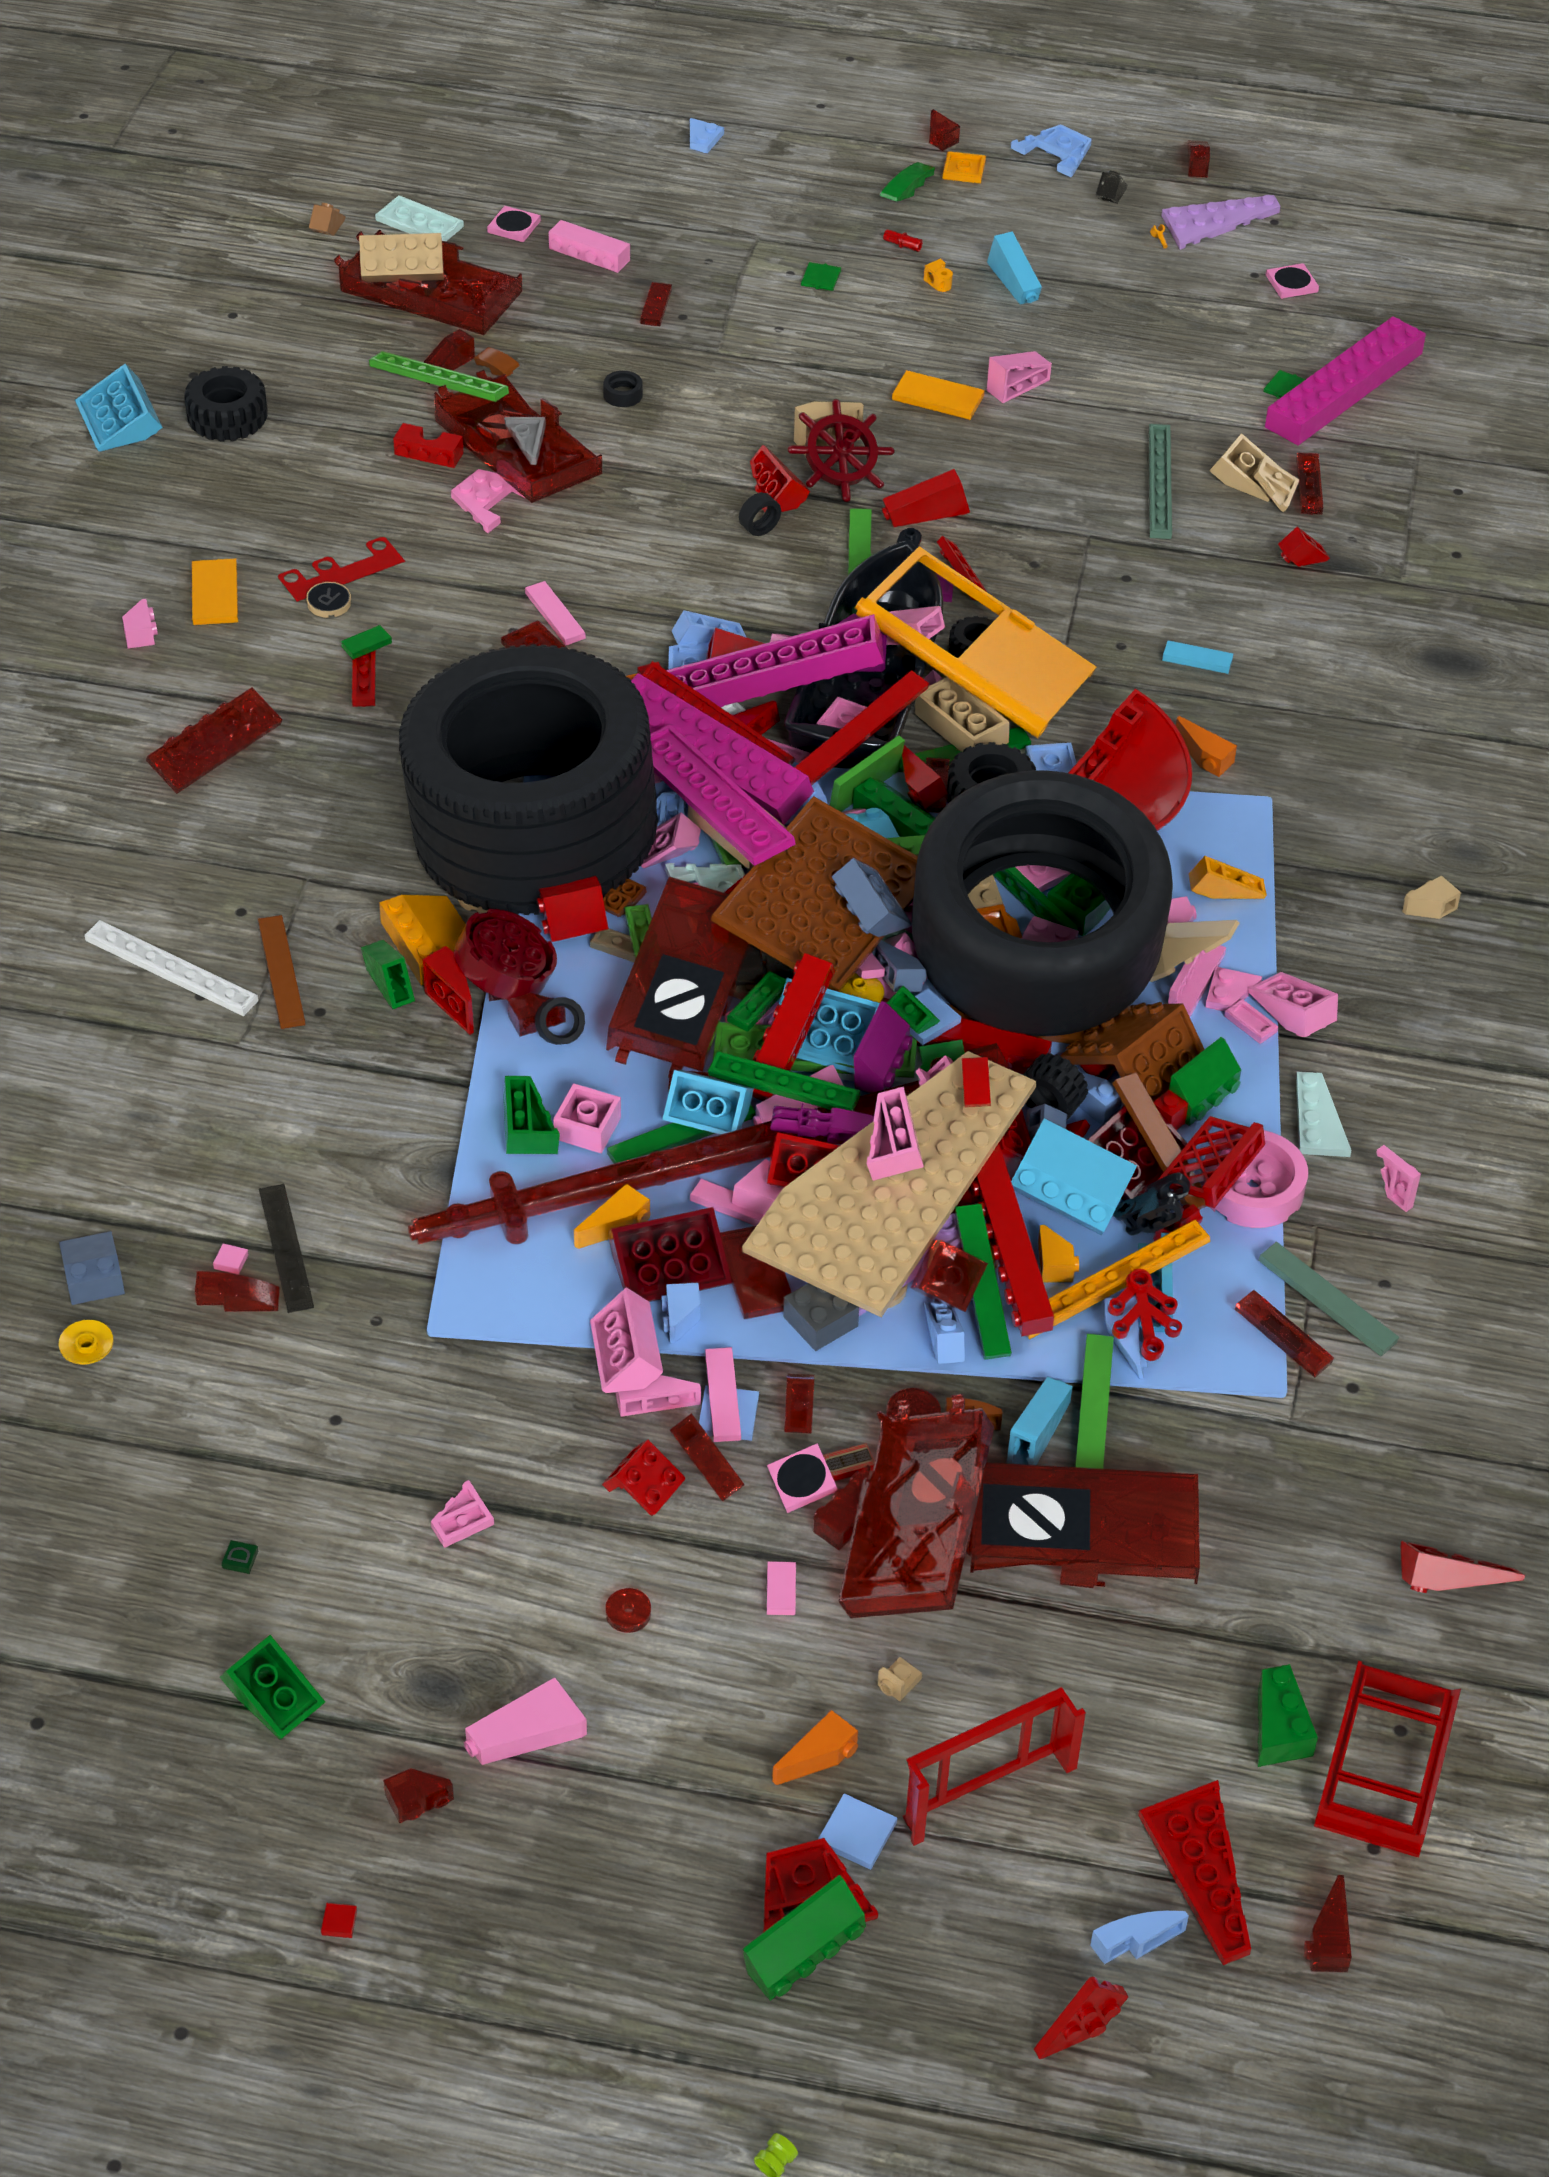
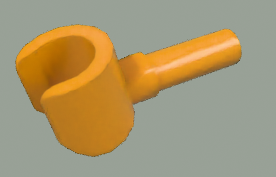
M1160 224L1157 230L1154 225L1150 230L1151 235L1159 238L1163 248H1167L1168 245L1163 235L1165 226Z

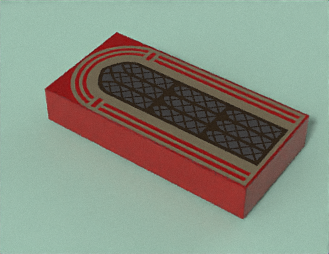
M866 1443L823 1455L834 1481L876 1470V1463Z

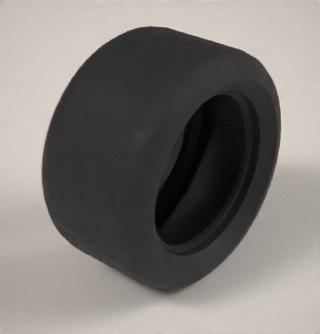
M1031 770L1005 774L979 783L958 795L943 808L930 825L921 844L917 858L912 911V936L919 962L926 969L929 981L951 1005L970 1018L985 1025L1029 1036L1067 1035L1096 1027L1114 1018L1129 1007L1144 991L1157 968L1163 948L1173 890L1172 870L1168 852L1156 828L1145 814L1121 794L1094 780L1065 772ZM1026 865L1048 866L1077 875L1095 887L1109 904L1113 916L1104 925L1085 936L1062 942H1036L1012 936L993 926L976 910L968 894L981 881L999 871Z

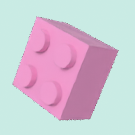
M573 1083L553 1119L554 1127L560 1133L559 1141L602 1154L621 1119V1097Z

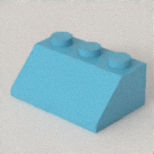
M674 1070L662 1120L736 1138L748 1114L754 1088L684 1070Z

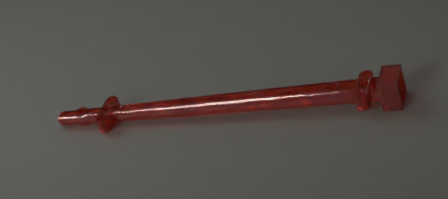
M997 1043L968 1050L980 1057H988L989 1061L1010 1069ZM943 1057L933 1059L930 1064V1069ZM918 1081L860 1096L854 1112L874 1116L878 1093L904 1087L906 1096L919 1088L920 1084ZM815 1108L822 1113H831V1110L826 1108ZM772 1121L670 1149L655 1151L648 1155L521 1190L516 1189L513 1178L509 1173L498 1171L489 1178L491 1198L466 1205L460 1203L452 1204L444 1211L412 1219V1225L408 1226V1232L411 1241L416 1240L419 1245L448 1237L463 1238L472 1231L501 1225L508 1242L521 1244L528 1238V1217L612 1197L626 1184L637 1191L771 1157L774 1138L777 1132L771 1130ZM778 1132L787 1135L798 1136V1134ZM821 1135L817 1137L799 1136L806 1139L829 1143L827 1141V1137Z

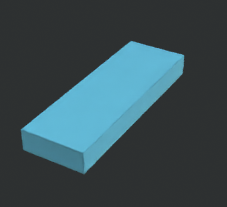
M1167 641L1162 661L1229 674L1234 654Z

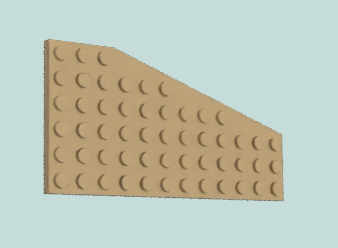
M967 1051L907 1096L924 1165L923 1168L873 1181L867 1166V1158L870 1155L871 1149L870 1139L874 1130V1122H872L782 1189L743 1244V1252L882 1318L1035 1090L1036 1081L988 1060L991 1106L964 1107L962 1058L980 1057Z

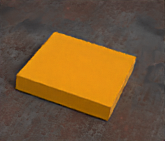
M947 152L942 179L981 183L986 156Z

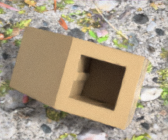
M1440 876L1434 880H1429L1416 890L1409 891L1404 898L1402 912L1405 915L1440 919L1457 910L1461 892L1443 876Z

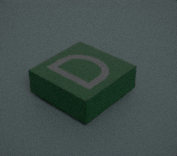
M231 1540L222 1561V1568L250 1574L259 1552L258 1546Z

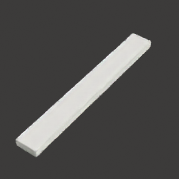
M101 920L85 934L87 942L239 1015L245 1016L258 1002V995Z

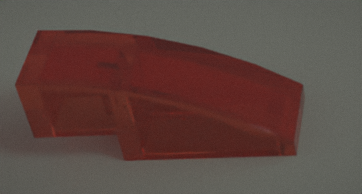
M197 1271L195 1297L197 1305H224L225 1312L278 1311L280 1287L262 1280L232 1273Z

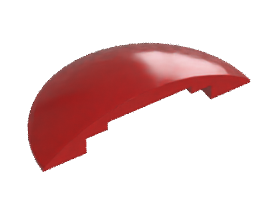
M1136 688L1114 711L1108 726L1096 738L1094 745L1068 772L1069 774L1094 780L1121 794L1146 815L1157 831L1170 823L1180 812L1186 802L1192 784L1191 759L1182 735L1169 716L1156 703Z

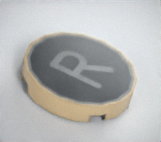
M323 582L313 586L308 591L306 601L309 611L323 618H329V615L337 617L347 612L350 608L351 594L342 584Z

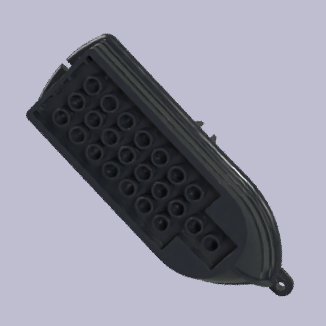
M914 528L904 529L900 532L896 544L882 549L859 564L837 589L824 623L819 622L818 629L836 625L852 615V607H855L862 597L866 599L919 547L922 538L921 533ZM918 561L877 601V604L888 612L940 606L943 616V594L936 572ZM937 634L931 637L929 640L935 642ZM886 645L885 670L882 672L855 671L834 676L830 679L815 681L808 685L798 686L784 720V727L789 731V746L811 754L841 729L816 724L837 697L868 707L911 670L920 677H923L927 663L901 645ZM913 701L835 767L851 769L895 737H901Z

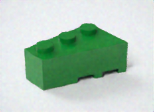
M505 1076L503 1103L506 1154H558L560 1133L554 1127L549 1111L545 1110L542 1098L531 1076Z
M1290 1664L1262 1669L1258 1686V1767L1313 1757L1318 1737Z

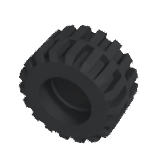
M984 616L964 617V620H958L956 624L952 625L950 630L948 653L959 658L994 620Z
M1051 1053L1039 1055L1023 1073L1024 1076L1036 1081V1088L1026 1101V1106L1034 1108L1047 1104L1066 1113V1120L1071 1117L1088 1094V1084L1084 1080V1075L1069 1060L1063 1059L1057 1054L1055 1056Z

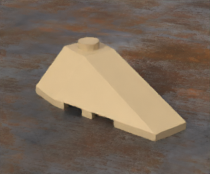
M1237 920L1168 923L1160 960L1150 982L1174 973L1176 970L1174 967L1183 961L1186 964L1191 963L1202 950L1208 953L1232 938L1240 923Z

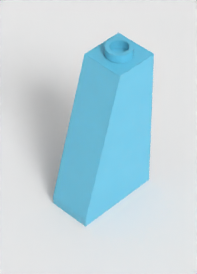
M1013 231L994 236L987 260L988 265L1019 304L1032 303L1038 300L1042 286Z
M1047 1376L1010 1431L1007 1464L1028 1473H1033L1070 1404L1073 1386Z

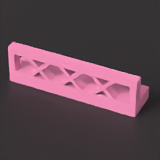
M1220 945L1208 953L1202 950L1191 963H1185L1170 988L1168 1004L1183 1003L1189 1017H1191L1214 975L1215 968L1219 967L1224 958L1226 947Z

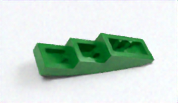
M920 162L908 166L881 191L880 196L896 202L913 197L915 188L924 186L925 178L934 175L935 167Z

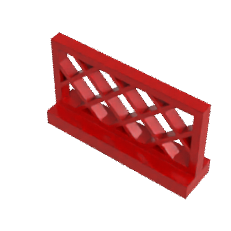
M1209 1116L1159 1179L1178 1172L1188 1178L1190 1185L1205 1181L1202 1188L1191 1185L1188 1194L1203 1198L1205 1206L1215 1208L1265 1146L1263 1125L1254 1122L1250 1127ZM1212 1126L1222 1129L1210 1134L1208 1132ZM1236 1134L1243 1135L1241 1138L1231 1140L1230 1137ZM1225 1137L1227 1139V1142L1213 1144V1140ZM1208 1142L1210 1145L1208 1147L1196 1149V1146L1198 1144ZM1231 1148L1229 1154L1219 1156L1217 1153ZM1214 1154V1158L1202 1161L1200 1159V1156ZM1196 1158L1197 1162L1183 1165L1185 1160ZM1218 1164L1216 1170L1206 1172L1204 1169ZM1198 1169H1200L1202 1172L1201 1174H1197L1188 1177L1187 1172L1195 1171ZM1176 1183L1170 1185V1189L1173 1190L1182 1187Z

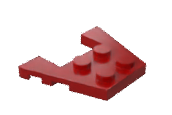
M825 1838L766 1854L763 1933L785 1917L784 1911L795 1909L838 1875L844 1879L864 1912L865 1922L877 1919L879 1914L874 1905H871L863 1895L864 1892L858 1883L855 1884L847 1873V1868Z

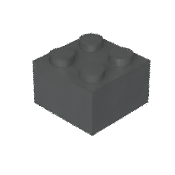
M808 1283L784 1297L783 1317L817 1351L858 1327L859 1307Z

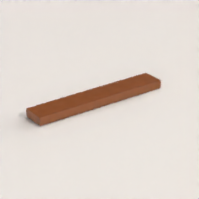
M278 915L259 918L258 924L280 1028L305 1025V1018L283 917Z
M1137 1073L1116 1079L1112 1083L1164 1173L1181 1152L1180 1147ZM1187 1160L1183 1162V1165L1189 1164ZM1194 1171L1187 1172L1188 1177L1194 1176L1195 1173ZM1200 1182L1191 1184L1192 1186L1202 1188ZM1190 1194L1180 1200L1183 1206L1194 1204L1199 1209L1208 1207L1205 1206L1203 1198Z

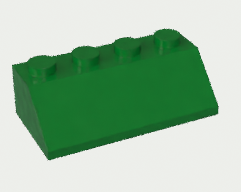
M870 777L854 788L853 809H881L889 816L899 837L926 835L930 825L936 818L888 784Z
M840 1875L743 1948L747 1974L770 2001L776 1996L781 1997L785 1995L795 1981L801 1977H808L816 1969V1965L825 1958L831 1959L834 1957L843 1944L849 1940L857 1939L864 1932L866 1927L865 1914Z

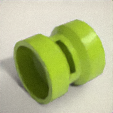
M774 2133L767 2142L768 2147L765 2150H760L754 2158L756 2166L768 2177H780L785 2171L784 2166L787 2163H792L798 2155V2151L791 2141L781 2134Z

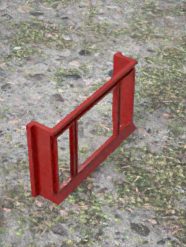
M1358 1661L1314 1827L1419 1858L1461 1688L1454 1690L1446 1689L1363 1665L1362 1661ZM1364 1686L1436 1706L1441 1708L1440 1714L1435 1715L1363 1694L1362 1690ZM1359 1703L1436 1726L1420 1793L1341 1770ZM1338 1780L1416 1803L1417 1806L1412 1825L1333 1802Z
M1060 1687L907 1758L906 1761L910 1772L906 1814L903 1815V1819L912 1832L911 1843L913 1846L924 1841L927 1812L1053 1753L1066 1773L1077 1769L1086 1715L1083 1708L1077 1710L1064 1689ZM1055 1707L1050 1743L1029 1753L1033 1717ZM1022 1723L1017 1759L947 1791L951 1755ZM939 1761L936 1797L928 1800L930 1785L920 1770Z

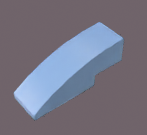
M1166 1910L1127 1916L1093 1930L1090 1946L1104 1964L1128 1950L1138 1959L1186 1931L1189 1915L1186 1911Z

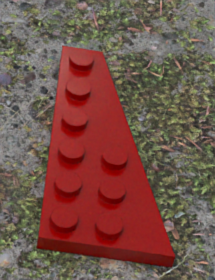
M1216 1780L1139 1810L1138 1816L1222 1965L1250 1955L1251 1944L1241 1905V1893L1237 1884L1235 1862L1224 1818L1225 1811L1221 1802L1219 1781Z

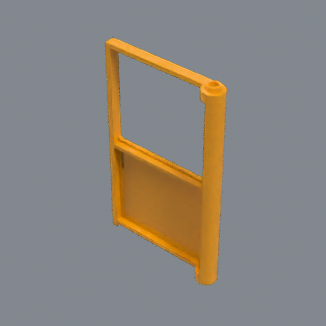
M920 546L866 599L862 597L855 606V609L858 610L857 616L862 618L874 614L879 629L883 634L1037 739L1045 731L1051 719L1088 677L1092 676L1097 668L1037 627L1033 621L1020 612L1012 610ZM918 561L999 615L959 658L954 657L877 604V601Z

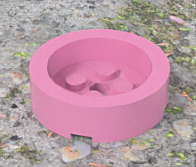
M1264 1130L1265 1146L1218 1205L1211 1209L1214 1212L1217 1210L1226 1216L1227 1221L1233 1224L1250 1228H1266L1287 1221L1291 1214L1298 1211L1305 1194L1308 1167L1300 1150L1286 1138ZM1236 1134L1230 1137L1231 1140L1241 1138L1243 1135ZM1226 1137L1217 1139L1213 1144L1227 1142ZM1231 1148L1217 1153L1219 1156L1229 1154ZM1214 1154L1206 1155L1204 1160L1214 1158ZM1218 1164L1204 1169L1206 1172L1216 1170ZM1253 1180L1259 1186L1250 1187L1247 1183Z

